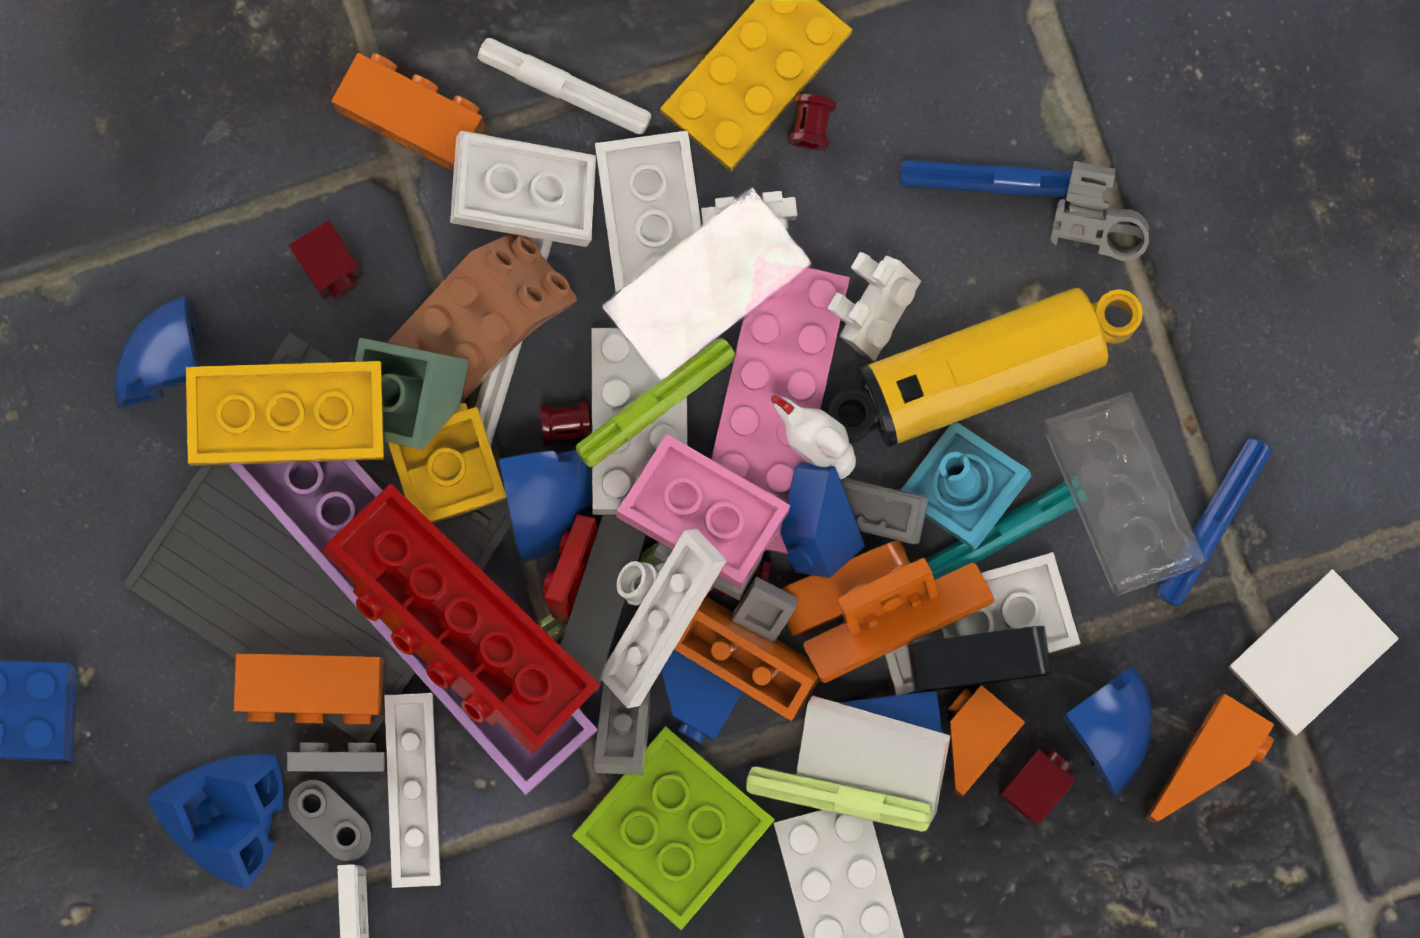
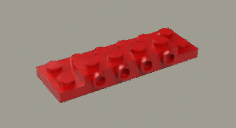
M389 484L340 530L322 550L356 584L353 593L358 597L356 599V606L366 618L371 621H377L380 618L393 631L391 639L400 651L407 655H412L415 652L429 665L426 668V673L431 681L442 689H447L451 686L464 699L461 702V706L472 720L478 723L486 720L492 727L499 722L532 755L600 686L582 666L392 484Z

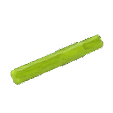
M717 338L579 442L576 446V452L580 459L588 467L596 466L732 363L735 358V352L723 338Z

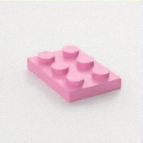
M666 434L618 508L616 517L672 550L684 530L698 529L727 560L718 577L741 589L789 513L791 505Z

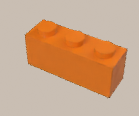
M357 53L331 100L335 111L454 172L456 137L460 130L481 134L485 128L483 117L478 114L480 108L460 96H455L452 101L436 93L439 87L422 76L414 74L412 79H409L395 72L397 65L379 54L373 53L371 58Z
M705 596L674 650L792 721L804 708L820 680L810 659L778 639L773 643L732 622V611Z
M236 653L234 711L247 712V722H276V713H294V723L323 724L324 714L342 715V724L371 725V715L384 716L385 658Z

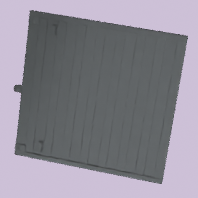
M289 333L269 364L336 362L292 333ZM384 441V460H355L382 491L389 484H392L405 496L388 442ZM228 464L202 465L123 583L124 587L235 660L236 653L385 658L384 695L402 694L416 674ZM497 467L498 472H499V475H500V478H501V481H502V484H503V487H504L503 478H502V474H501V469H499V468ZM507 499L433 523L482 571L513 526ZM385 698L384 716L371 715V725L342 724V715L324 714L323 718L359 742L370 743L385 721Z

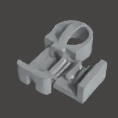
M1078 161L1073 162L1066 199H1061L1057 204L1051 233V242L1054 245H1057L1058 238L1098 245V254L1111 256L1120 261H1131L1139 258L1146 251L1149 244V225L1147 220L1139 212L1131 209L1120 210L1108 207L1109 202L1103 201L1106 187H1113L1115 169ZM1082 177L1091 178V179H1096V180H1101V181H1106V184L1103 183V182H1098V181H1093V180H1088V179H1082ZM1066 201L1070 202L1069 208H1065ZM1104 209H1107L1106 216L1103 215ZM1122 221H1130V222H1132V223H1135L1137 226H1133V225H1129V224H1124V223H1119V222H1122ZM1108 232L1133 235L1141 238L1142 241L1133 248L1122 249L1110 241Z

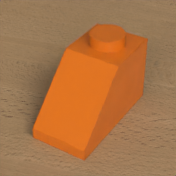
M982 685L974 693L965 688L948 708L955 715L947 726L948 735L951 736L949 749L953 792L959 797L964 796L1025 723Z

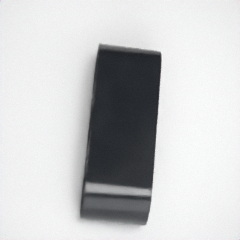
M1032 626L943 638L907 645L914 693L1052 674L1045 626Z

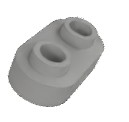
M307 780L294 788L289 798L291 816L327 852L339 860L354 861L363 857L369 851L373 840V833L369 823L332 787L322 781ZM310 795H317L321 800V806L315 813L307 812L304 807V801ZM346 827L352 828L356 835L355 841L349 846L342 845L338 838L340 831Z

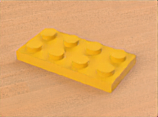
M755 0L660 108V113L681 131L688 130V135L694 142L731 172L794 101L796 95L801 93L850 37L852 29L818 0Z
M381 361L186 367L188 464L190 466L384 460Z

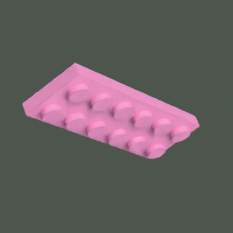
M758 256L711 460L787 503L795 466L800 462H808L790 447L786 437L785 425L775 410L771 398L773 395H777L791 400L799 407L821 409L841 320L827 308L836 292L846 297L850 277ZM781 524L766 550L787 555L788 552L780 534Z

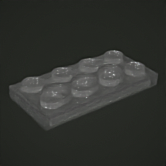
M750 187L606 300L602 307L662 381L809 266L811 261L755 189Z
M1131 391L1044 421L1042 425L1044 433L1115 597L1202 567L1205 562L1204 556Z

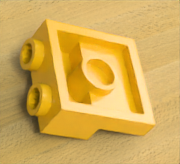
M461 403L460 407L424 450L388 442L405 497L432 523L507 499L477 407L468 409L466 403Z

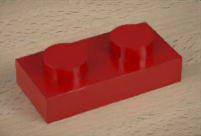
M577 514L571 530L566 529L561 537L559 562L555 571L548 572L542 590L543 598H545L553 618L567 622L569 620L598 531L594 518Z

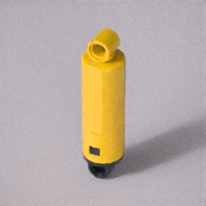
M1072 288L858 368L862 389H848L838 393L830 403L828 414L845 427L849 443L858 442L865 438L870 431L878 429L887 447L894 446L1106 366L1109 356L1106 343H1123L1133 335L1142 321V305L1135 295L1121 289L1109 291L1099 301L1092 304L1082 289ZM1114 306L1123 309L1128 316V325L1119 328L1110 325L1105 319V309ZM846 405H854L861 409L865 420L857 427H848L841 423L838 411Z

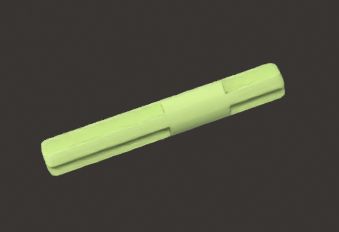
M752 767L746 781L747 791L753 795L915 831H927L932 819V806L928 803L764 767Z

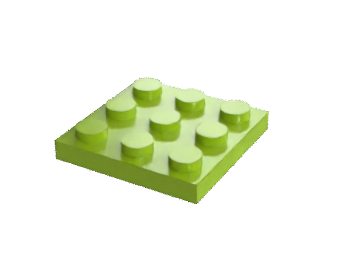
M665 726L646 748L644 774H624L572 837L682 930L775 819Z

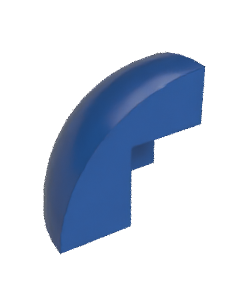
M187 295L173 299L156 308L136 326L128 337L119 356L115 375V398L118 409L164 398L162 389L186 384V367H200L192 335L197 333Z
M576 450L560 454L555 453V451H545L499 459L521 561L524 563L545 556L559 547L564 531L566 529L571 530L577 514L587 516L592 506V467H588L580 459Z
M1135 664L1062 716L1065 723L1095 762L1091 767L1113 797L1120 793L1139 771L1149 749L1152 736L1153 714L1147 686Z
M251 754L235 756L211 762L186 772L147 797V800L163 828L192 860L215 877L236 887L246 889L262 871L275 845V841L270 839L268 835L273 813L283 810L282 775L276 755Z

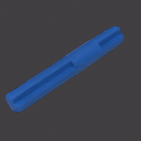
M906 160L901 165L900 183L904 187L1066 198L1072 172Z
M1250 438L1246 441L1157 590V595L1166 603L1172 606H1179L1183 603L1270 457L1272 449L1267 444L1255 438Z

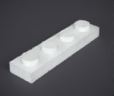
M698 529L684 530L607 661L601 680L626 708L641 705L727 561Z
M433 693L384 695L392 888L441 885Z

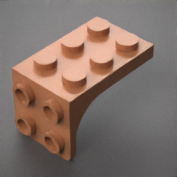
M508 234L471 251L387 343L469 359L461 404L519 343L546 321L571 308L577 301V297L570 289V285L565 277L556 272L540 254L539 248L533 240L522 235Z

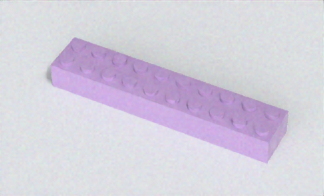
M355 460L228 464L357 608L356 599L358 597L353 593L356 584L322 550L340 530L382 492V489ZM366 618L525 796L598 730L578 708L532 755L499 722L492 727L486 720L482 723L472 720L461 706V702L464 699L451 686L447 689H442L431 681L426 673V668L429 665L415 652L412 655H407L400 651L391 639L393 631L380 618L377 621H371Z

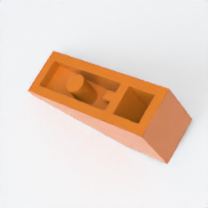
M1226 694L1219 696L1145 818L1152 823L1158 822L1248 767L1253 760L1260 763L1275 740L1268 735L1274 724Z

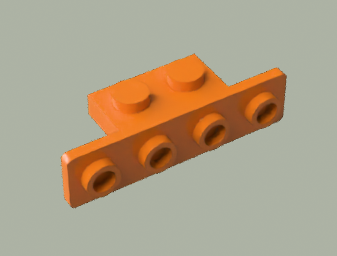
M922 558L913 563L902 564L896 567L890 574L869 584L857 585L846 595L837 598L845 623L805 641L803 646L820 681L827 683L993 604L994 597L975 563L965 565L934 580L930 567L925 558Z

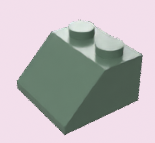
M359 338L355 362L381 361L383 440L424 450L460 407L469 359Z

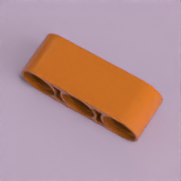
M896 540L852 558L830 578L811 575L781 588V590L798 598L797 608L786 623L792 637L842 618L843 615L837 598L846 595L857 585L869 584L890 574L896 567L910 563L901 541Z

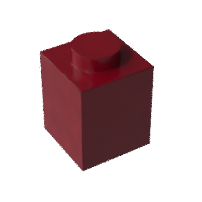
M329 220L289 244L290 249L323 300L331 295L334 299H338L358 285L356 279L363 274Z
M1038 749L999 796L1033 825L1038 826L1076 781L1068 774L1073 767L1055 751L1050 749L1045 755Z

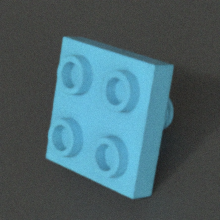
M955 422L947 428L902 487L901 491L929 497L925 517L975 551L1032 475L1029 469L958 422Z

